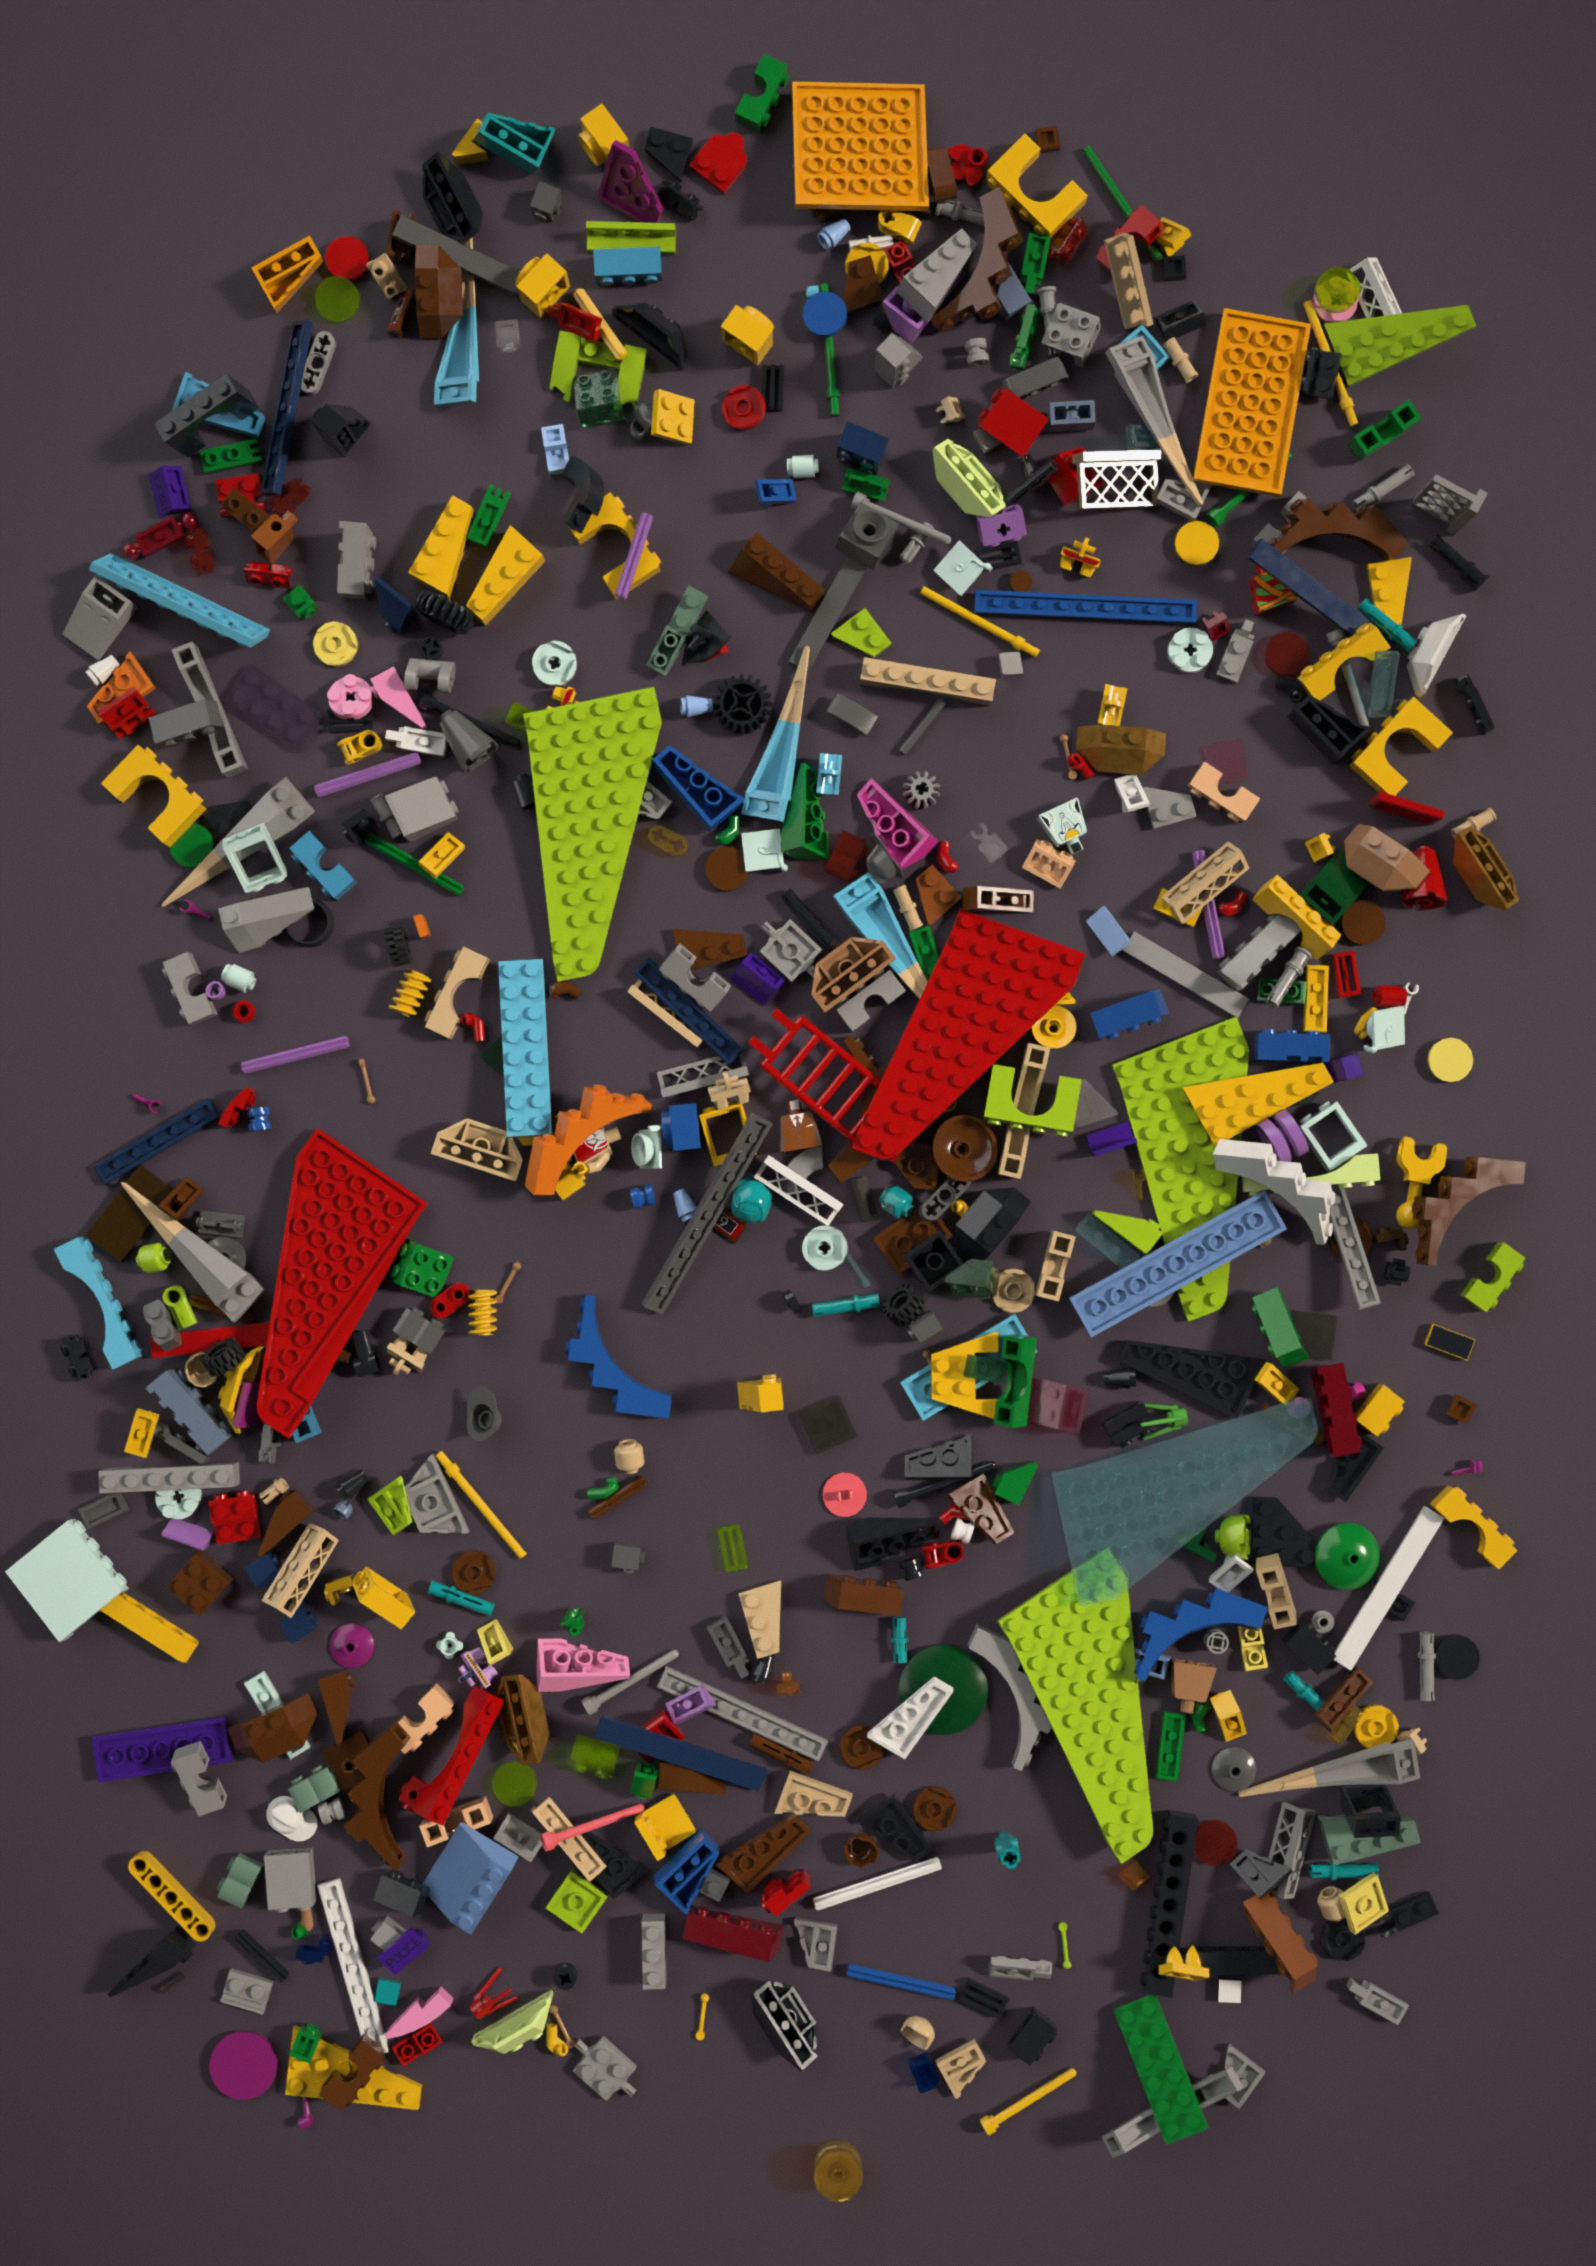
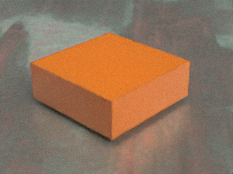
M421 914L413 916L420 938H430L431 934L425 916Z

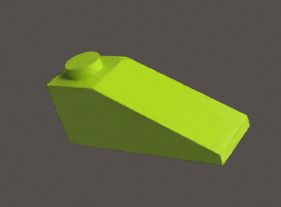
M1093 1210L1091 1213L1143 1254H1148L1163 1234L1158 1230L1161 1226L1152 1219L1147 1221L1145 1219Z

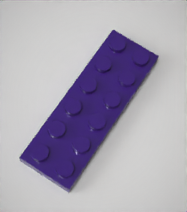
M227 1716L94 1736L92 1743L98 1782L173 1771L171 1760L175 1750L201 1741L209 1757L208 1766L232 1762L233 1756L230 1735L227 1731Z

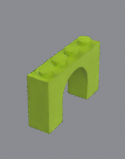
M993 1064L983 1119L988 1121L987 1124L1001 1126V1123L1010 1124V1128L1023 1130V1127L1032 1128V1132L1040 1134L1050 1131L1054 1132L1055 1136L1065 1138L1067 1135H1072L1082 1079L1059 1076L1055 1101L1051 1109L1042 1115L1030 1116L1019 1111L1012 1101L1011 1090L1015 1068Z

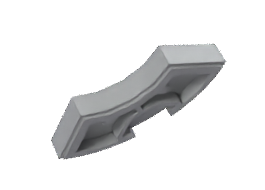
M822 1146L800 1153L787 1167L804 1179L812 1172L823 1169ZM789 1179L781 1181L782 1191L785 1193L795 1192L794 1182ZM797 1185L798 1191L803 1190L802 1187Z

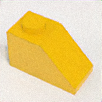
M1231 1690L1219 1692L1211 1697L1210 1702L1226 1742L1246 1735L1247 1732L1242 1714Z

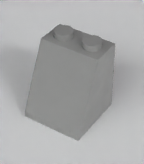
M436 776L384 796L403 836L410 842L458 820L456 813L459 810L454 800L449 801L446 795L449 789L445 781H440Z

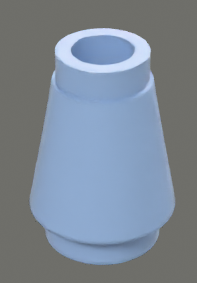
M843 218L820 229L817 239L824 249L834 248L850 231V225Z
M688 695L685 698H680L681 716L686 715L688 718L713 711L711 698L707 699Z
M684 1188L674 1192L673 1195L679 1219H682L683 1223H688L697 1206Z

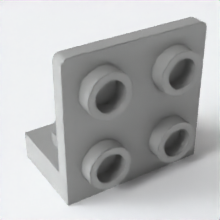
M1058 303L1042 339V345L1074 356L1075 365L1084 368L1101 329L1100 317Z

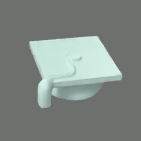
M959 540L934 571L962 596L984 569L991 572L993 567L990 563H983Z
M780 829L741 833L746 872L781 868L782 872H787L788 866L784 864L780 846Z
M1404 1006L1372 1011L1366 1027L1367 1034L1372 1040V1046L1364 1045V1051L1375 1053L1379 1049L1405 1044Z
M661 1125L648 1126V1130H639V1133L635 1134L632 1139V1157L636 1165L640 1166V1169L662 1168Z

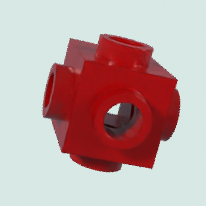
M413 1776L409 1783L406 1782L400 1789L399 1793L401 1796L399 1800L403 1802L402 1807L414 1813L412 1809L422 1789L429 1784L419 1777Z

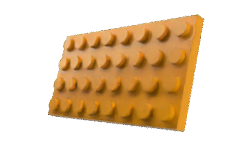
M1227 308L1223 309L1195 464L1194 482L1276 497L1282 495L1311 324Z

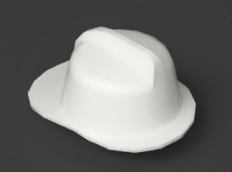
M289 1796L275 1798L267 1808L269 1825L291 1840L305 1841L311 1838L317 1829L315 1813L310 1809L300 1813L293 1798Z

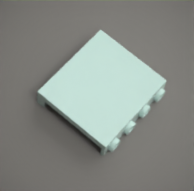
M76 1519L67 1520L5 1571L59 1642L70 1638L73 1632L120 1593L129 1589L124 1576L114 1570L112 1567L113 1562L106 1555L103 1556L99 1550V1544L95 1539L89 1538L85 1532V1526L79 1520L76 1521Z

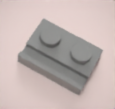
M231 1968L220 2002L263 2015L274 1981Z

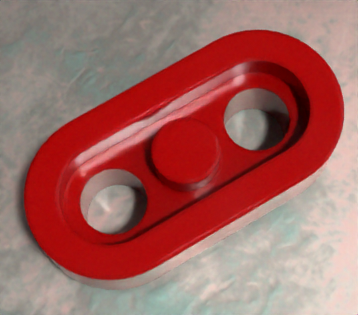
M456 1283L432 1300L430 1304L432 1315L440 1319L451 1315L470 1300L468 1298L471 1295L470 1288L464 1283ZM457 1290L462 1291V1298H457L455 1296V1292ZM439 1303L445 1306L442 1312L437 1309Z

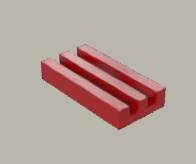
M1355 951L1331 954L1338 998L1361 995ZM1346 956L1350 958L1355 991H1351ZM1338 958H1341L1342 971L1346 989L1345 993L1343 992Z

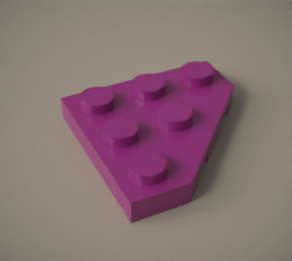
M615 140L611 145L597 198L638 222L659 223L663 207L636 151Z

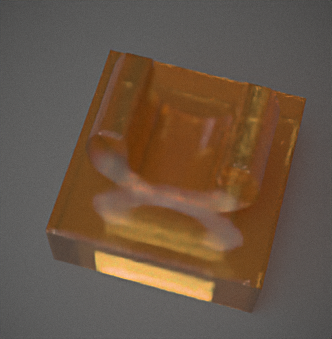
M791 1671L782 1673L783 1683L777 1684L779 1697L800 1694L799 1681H792Z
M1135 1858L1117 1872L1132 1891L1136 1890L1150 1878Z

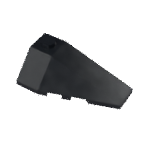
M177 1925L107 1995L111 1998L175 1967L180 1961L184 1964L193 1955L191 1950L196 1944Z

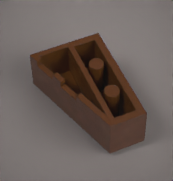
M827 1573L823 1600L837 1609L900 1616L904 1589L897 1586L898 1583L895 1581L884 1580V1583L872 1578L858 1579L848 1575L841 1576Z

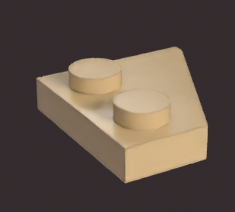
M975 2039L936 2059V2064L955 2099L960 2097L961 2090L967 2082L970 2084L975 2077V2073L986 2062L985 2056Z

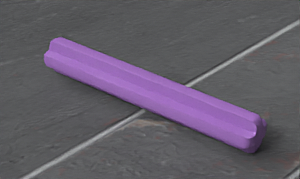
M641 513L615 592L618 598L626 599L628 597L653 520L652 515L648 513Z

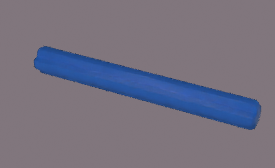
M849 1964L847 1967L846 1975L849 1978L953 2001L955 1998L956 1990L951 1986Z

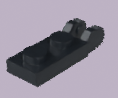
M1426 1891L1388 1908L1389 1912L1374 1922L1376 1925H1379L1392 1918L1393 1924L1379 1931L1381 1937H1387L1395 1934L1397 1931H1402L1439 1914L1430 1892Z

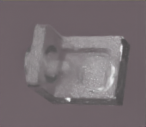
M518 320L496 321V343L498 350L510 353L520 349Z

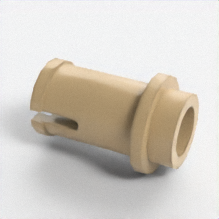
M283 1478L275 1479L274 1483L261 1492L259 1496L261 1499L267 1497L263 1502L269 1505L279 1495L287 1493L289 1485Z

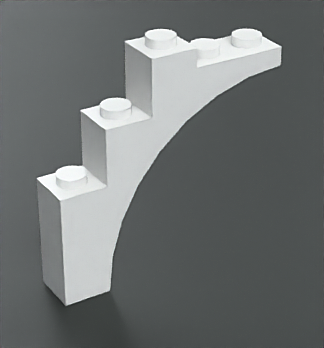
M1220 1139L1213 1153L1216 1170L1252 1179L1281 1195L1306 1220L1316 1244L1325 1245L1328 1236H1331L1333 1232V1224L1329 1221V1208L1335 1203V1192H1332L1331 1182L1306 1180V1174L1302 1171L1301 1163L1276 1161V1154L1273 1153L1272 1144Z

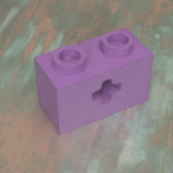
M1019 504L1007 506L992 517L975 515L979 538L984 546L995 547L1000 545V542L1007 540L1010 542L1018 541L1022 536L1027 535L1023 509Z

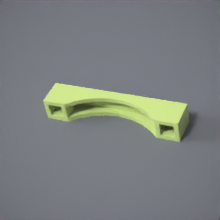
M1378 1153L1353 1155L1336 1169L1322 1175L1306 1177V1180L1331 1182V1185L1338 1184L1339 1188L1352 1187V1183L1361 1182V1186L1375 1185L1374 1181L1380 1180ZM1242 1176L1243 1192H1249V1196H1254L1262 1190H1271L1265 1185ZM1271 1190V1194H1278L1275 1191Z

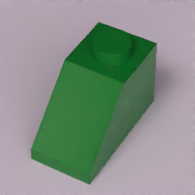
M1030 1461L1004 1470L1001 1475H996L992 1484L994 1494L1019 1505L1038 1464Z
M638 1761L630 1793H634V1796L640 1799L652 1798L659 1766Z

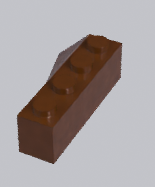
M757 532L742 548L728 571L749 583L766 589V591L783 597L785 600L809 612L821 600L825 592L821 585Z

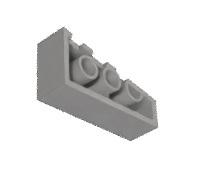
M960 229L903 277L897 293L929 323L944 297L967 265L977 243L963 229Z

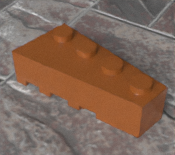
M1267 1894L1260 1900L1254 1895L1242 1903V1911L1258 1937L1263 1936L1264 1940L1262 1942L1269 1956H1275L1279 1973L1282 1977L1287 1976L1291 1983V1986L1288 1988L1292 1994H1295L1315 1981L1318 1961L1312 1952L1308 1953L1304 1947L1305 1942L1298 1932L1295 1933L1291 1928L1292 1923L1285 1913L1282 1914L1280 1912L1276 1898L1272 1894Z

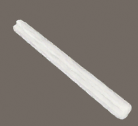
M934 1857L814 1897L815 1909L819 1911L942 1869L938 1857Z

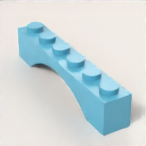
M77 1237L55 1248L54 1251L63 1269L83 1280L94 1292L101 1305L105 1320L103 1352L112 1370L142 1357L140 1353L142 1351L141 1345L138 1340H134L132 1337V1327L127 1319L124 1320L121 1314V1304L117 1299L114 1300L111 1293L113 1291L112 1286L107 1279H104L101 1273L103 1271L102 1265L98 1259L95 1260L90 1241L88 1239L85 1240L84 1237Z

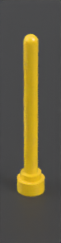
M1074 2068L1068 2069L997 2115H986L981 2118L980 2122L988 2136L997 2131L996 2129L1000 2123L1074 2078L1076 2070Z

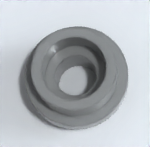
M1320 1610L1312 1616L1311 1623L1318 1632L1327 1633L1334 1626V1618L1328 1611ZM1326 1618V1625L1321 1626L1320 1620Z

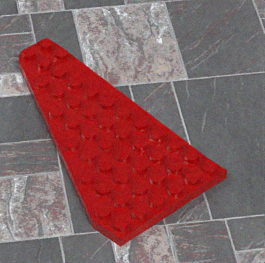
M960 909L947 943L858 1129L851 1150L879 1160H890L898 1156L1075 986L1086 953Z
M318 1128L296 1157L257 1399V1412L261 1420L288 1439H290L303 1421L415 1222L428 1205L427 1202Z

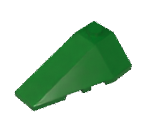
M805 763L800 764L781 830V852L794 859L829 860L830 838L829 833L824 831L823 819H826L825 811L821 810L819 802L822 794H816L818 770Z

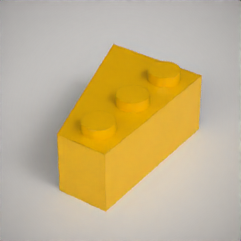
M776 1374L763 1375L762 1380L737 1382L740 1409L751 1410L752 1408V1411L755 1412L784 1410L781 1377L776 1378Z

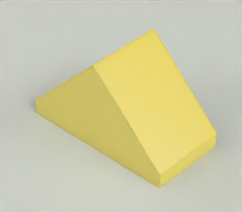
M497 1619L477 1629L489 1665L511 1654L513 1647Z

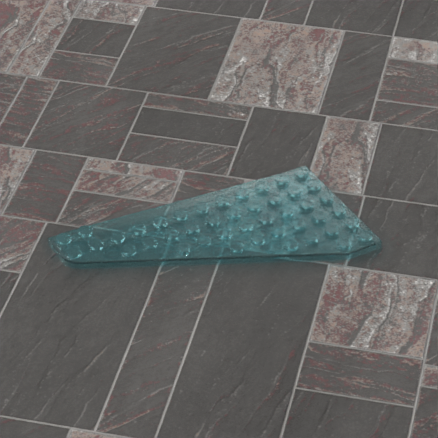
M1311 1397L1282 1403L1085 1466L1051 1473L1080 1607L1116 1600L1311 1445L1318 1432Z

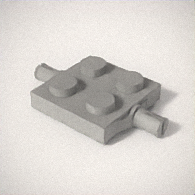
M791 919L777 930L766 921L760 929L769 936V940L760 950V953L791 982L805 971L814 978L812 971L815 972V967L812 964L822 949Z
M604 2036L590 2047L581 2039H578L574 2047L583 2054V2057L574 2067L573 2072L605 2101L619 2089H622L629 2097H632L637 2089L630 2085L627 2079L635 2071L637 2065Z

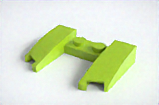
M560 330L549 389L553 391L556 387L565 394L563 401L570 403L578 362L619 371L612 412L619 413L618 406L632 403L634 409L638 402L648 355L647 349L625 344L624 348L627 351L625 359L616 360L604 342L591 341L575 333Z

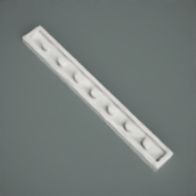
M1423 1506L1378 1579L1376 1586L1335 1649V1661L1349 1670L1353 1669L1445 1518L1428 1507Z
M336 1878L319 1883L317 1885L360 2035L366 2034L385 2049L384 2053H387L390 2050L389 2044L385 2037L377 2003L374 2002L375 1996L341 1879Z

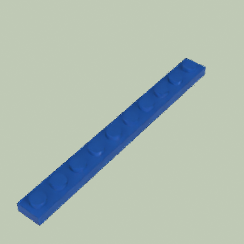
M975 590L974 614L1195 624L1197 619V600Z

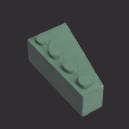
M1409 1814L1400 1815L1399 1836L1354 1838L1345 1815H1317L1328 1859L1334 1866L1421 1843L1416 1823Z

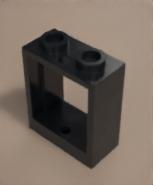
M1386 1784L1341 1786L1340 1806L1354 1838L1399 1836L1401 1816ZM1380 1806L1382 1812L1357 1814L1355 1808Z

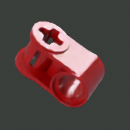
M958 1540L934 1542L920 1546V1550L923 1551L925 1557V1569H933L946 1564L956 1563L964 1556V1547ZM949 1547H959L960 1553L957 1556H951L948 1553Z

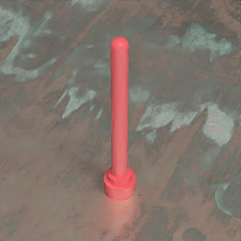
M637 1804L559 1833H551L550 1831L542 1833L540 1838L543 1848L546 1852L553 1850L558 1845V1842L642 1813L644 1805Z

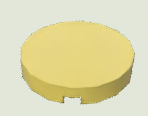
M333 621L325 623L315 633L313 648L321 662L328 666L339 667L353 660L357 653L358 641L355 633L349 626Z
M1442 1039L1435 1043L1428 1052L1427 1063L1433 1076L1440 1081H1459L1466 1077L1472 1069V1051L1460 1039Z

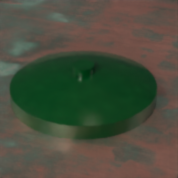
M949 1644L931 1645L915 1653L905 1664L900 1675L898 1686L900 1703L902 1704L930 1679L936 1677L953 1687V1693L928 1726L926 1732L936 1735H950L970 1727L983 1712L988 1696L987 1679L979 1662L966 1650Z

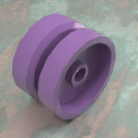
M1286 1109L1274 1114L1273 1122L1265 1119L1256 1124V1129L1262 1143L1272 1144L1273 1153L1276 1154V1161L1291 1162V1153L1300 1157L1309 1152L1307 1141L1301 1129Z

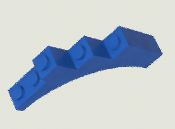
M586 1294L585 1299L581 1298L579 1311L583 1312L582 1321L578 1320L577 1334H580V1338L572 1337L570 1342H566L565 1355H569L568 1361L594 1364V1367H590L589 1380L592 1381V1386L618 1390V1393H614L612 1406H616L615 1412L669 1419L673 1395L655 1391L638 1383L614 1362L605 1348L598 1330L596 1295Z
M1216 1588L1214 1593L1209 1592L1205 1604L1209 1606L1208 1609L1183 1600L1181 1605L1176 1604L1173 1617H1176V1620L1150 1611L1148 1616H1143L1140 1628L1144 1629L1142 1635L1149 1637L1150 1640L1145 1639L1141 1650L1145 1655L1142 1662L1137 1661L1134 1674L1137 1675L1136 1681L1145 1683L1152 1666L1160 1655L1175 1641L1189 1633L1206 1627L1222 1625L1241 1626L1259 1631L1268 1607Z

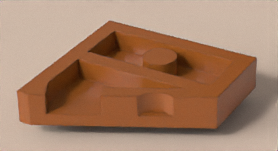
M933 865L915 880L928 926H931L962 898Z

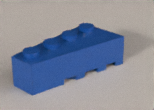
M670 745L652 760L651 766L708 832H711L743 805L745 800L743 797L735 794L729 787L714 779L708 772L700 769L690 759Z

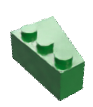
M1276 1287L1252 1297L1255 1305H1252V1309L1256 1318H1261L1263 1324L1260 1325V1329L1264 1338H1269L1271 1344L1268 1345V1349L1272 1358L1276 1357L1284 1368L1309 1359L1280 1290Z

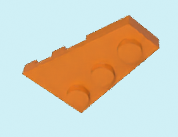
M131 651L125 656L126 660L122 665L114 670V675L108 683L100 688L87 705L101 726L105 722L99 716L98 711L135 686L143 697L156 689Z

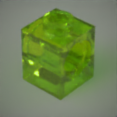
M513 702L504 722L507 726L527 735L526 727L519 724V719L523 714L535 711Z

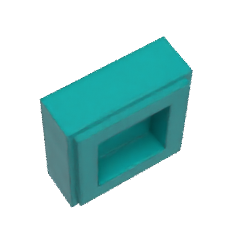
M380 1977L374 2002L396 2006L402 1982Z

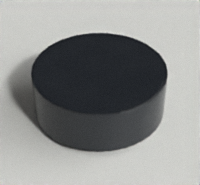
M790 1290L782 1293V1297L793 1313L800 1309L799 1302Z

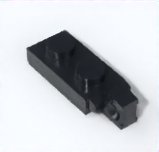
M1469 674L1458 678L1455 681L1457 690L1466 696L1464 702L1467 709L1474 713L1476 729L1482 731L1483 735L1490 733L1494 730L1495 726Z

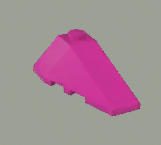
M872 778L858 792L857 797L866 816L870 819L875 834L882 841L901 870L924 858L939 842Z

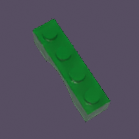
M1021 1334L1004 1335L1001 1358L1005 1360L1008 1366V1382L1003 1395L996 1401L993 1424L1009 1428L1027 1426L1036 1337Z

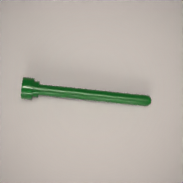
M1290 451L1287 461H1289L1292 458V453ZM1240 490L1221 508L1217 507L1210 510L1206 514L1207 520L1212 526L1218 528L1225 522L1226 514L1252 492Z

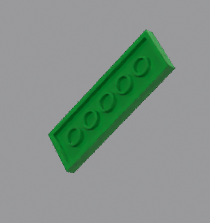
M1149 1995L1113 2009L1165 2144L1167 2145L1208 2129L1205 2116L1157 1996Z

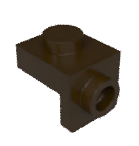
M1390 1226L1377 1228V1233H1373V1243L1395 1239L1398 1251L1407 1250L1406 1245L1409 1244L1406 1232H1403L1402 1228L1391 1229Z

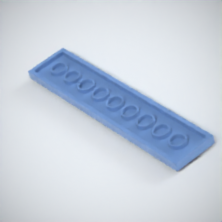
M1263 1190L1069 1297V1300L1089 1336L1093 1337L1287 1230L1266 1190Z

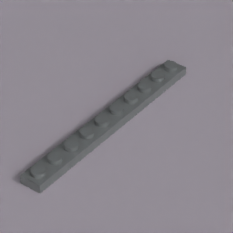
M753 1112L751 1113L641 1303L645 1308L663 1315L773 1125L772 1122Z

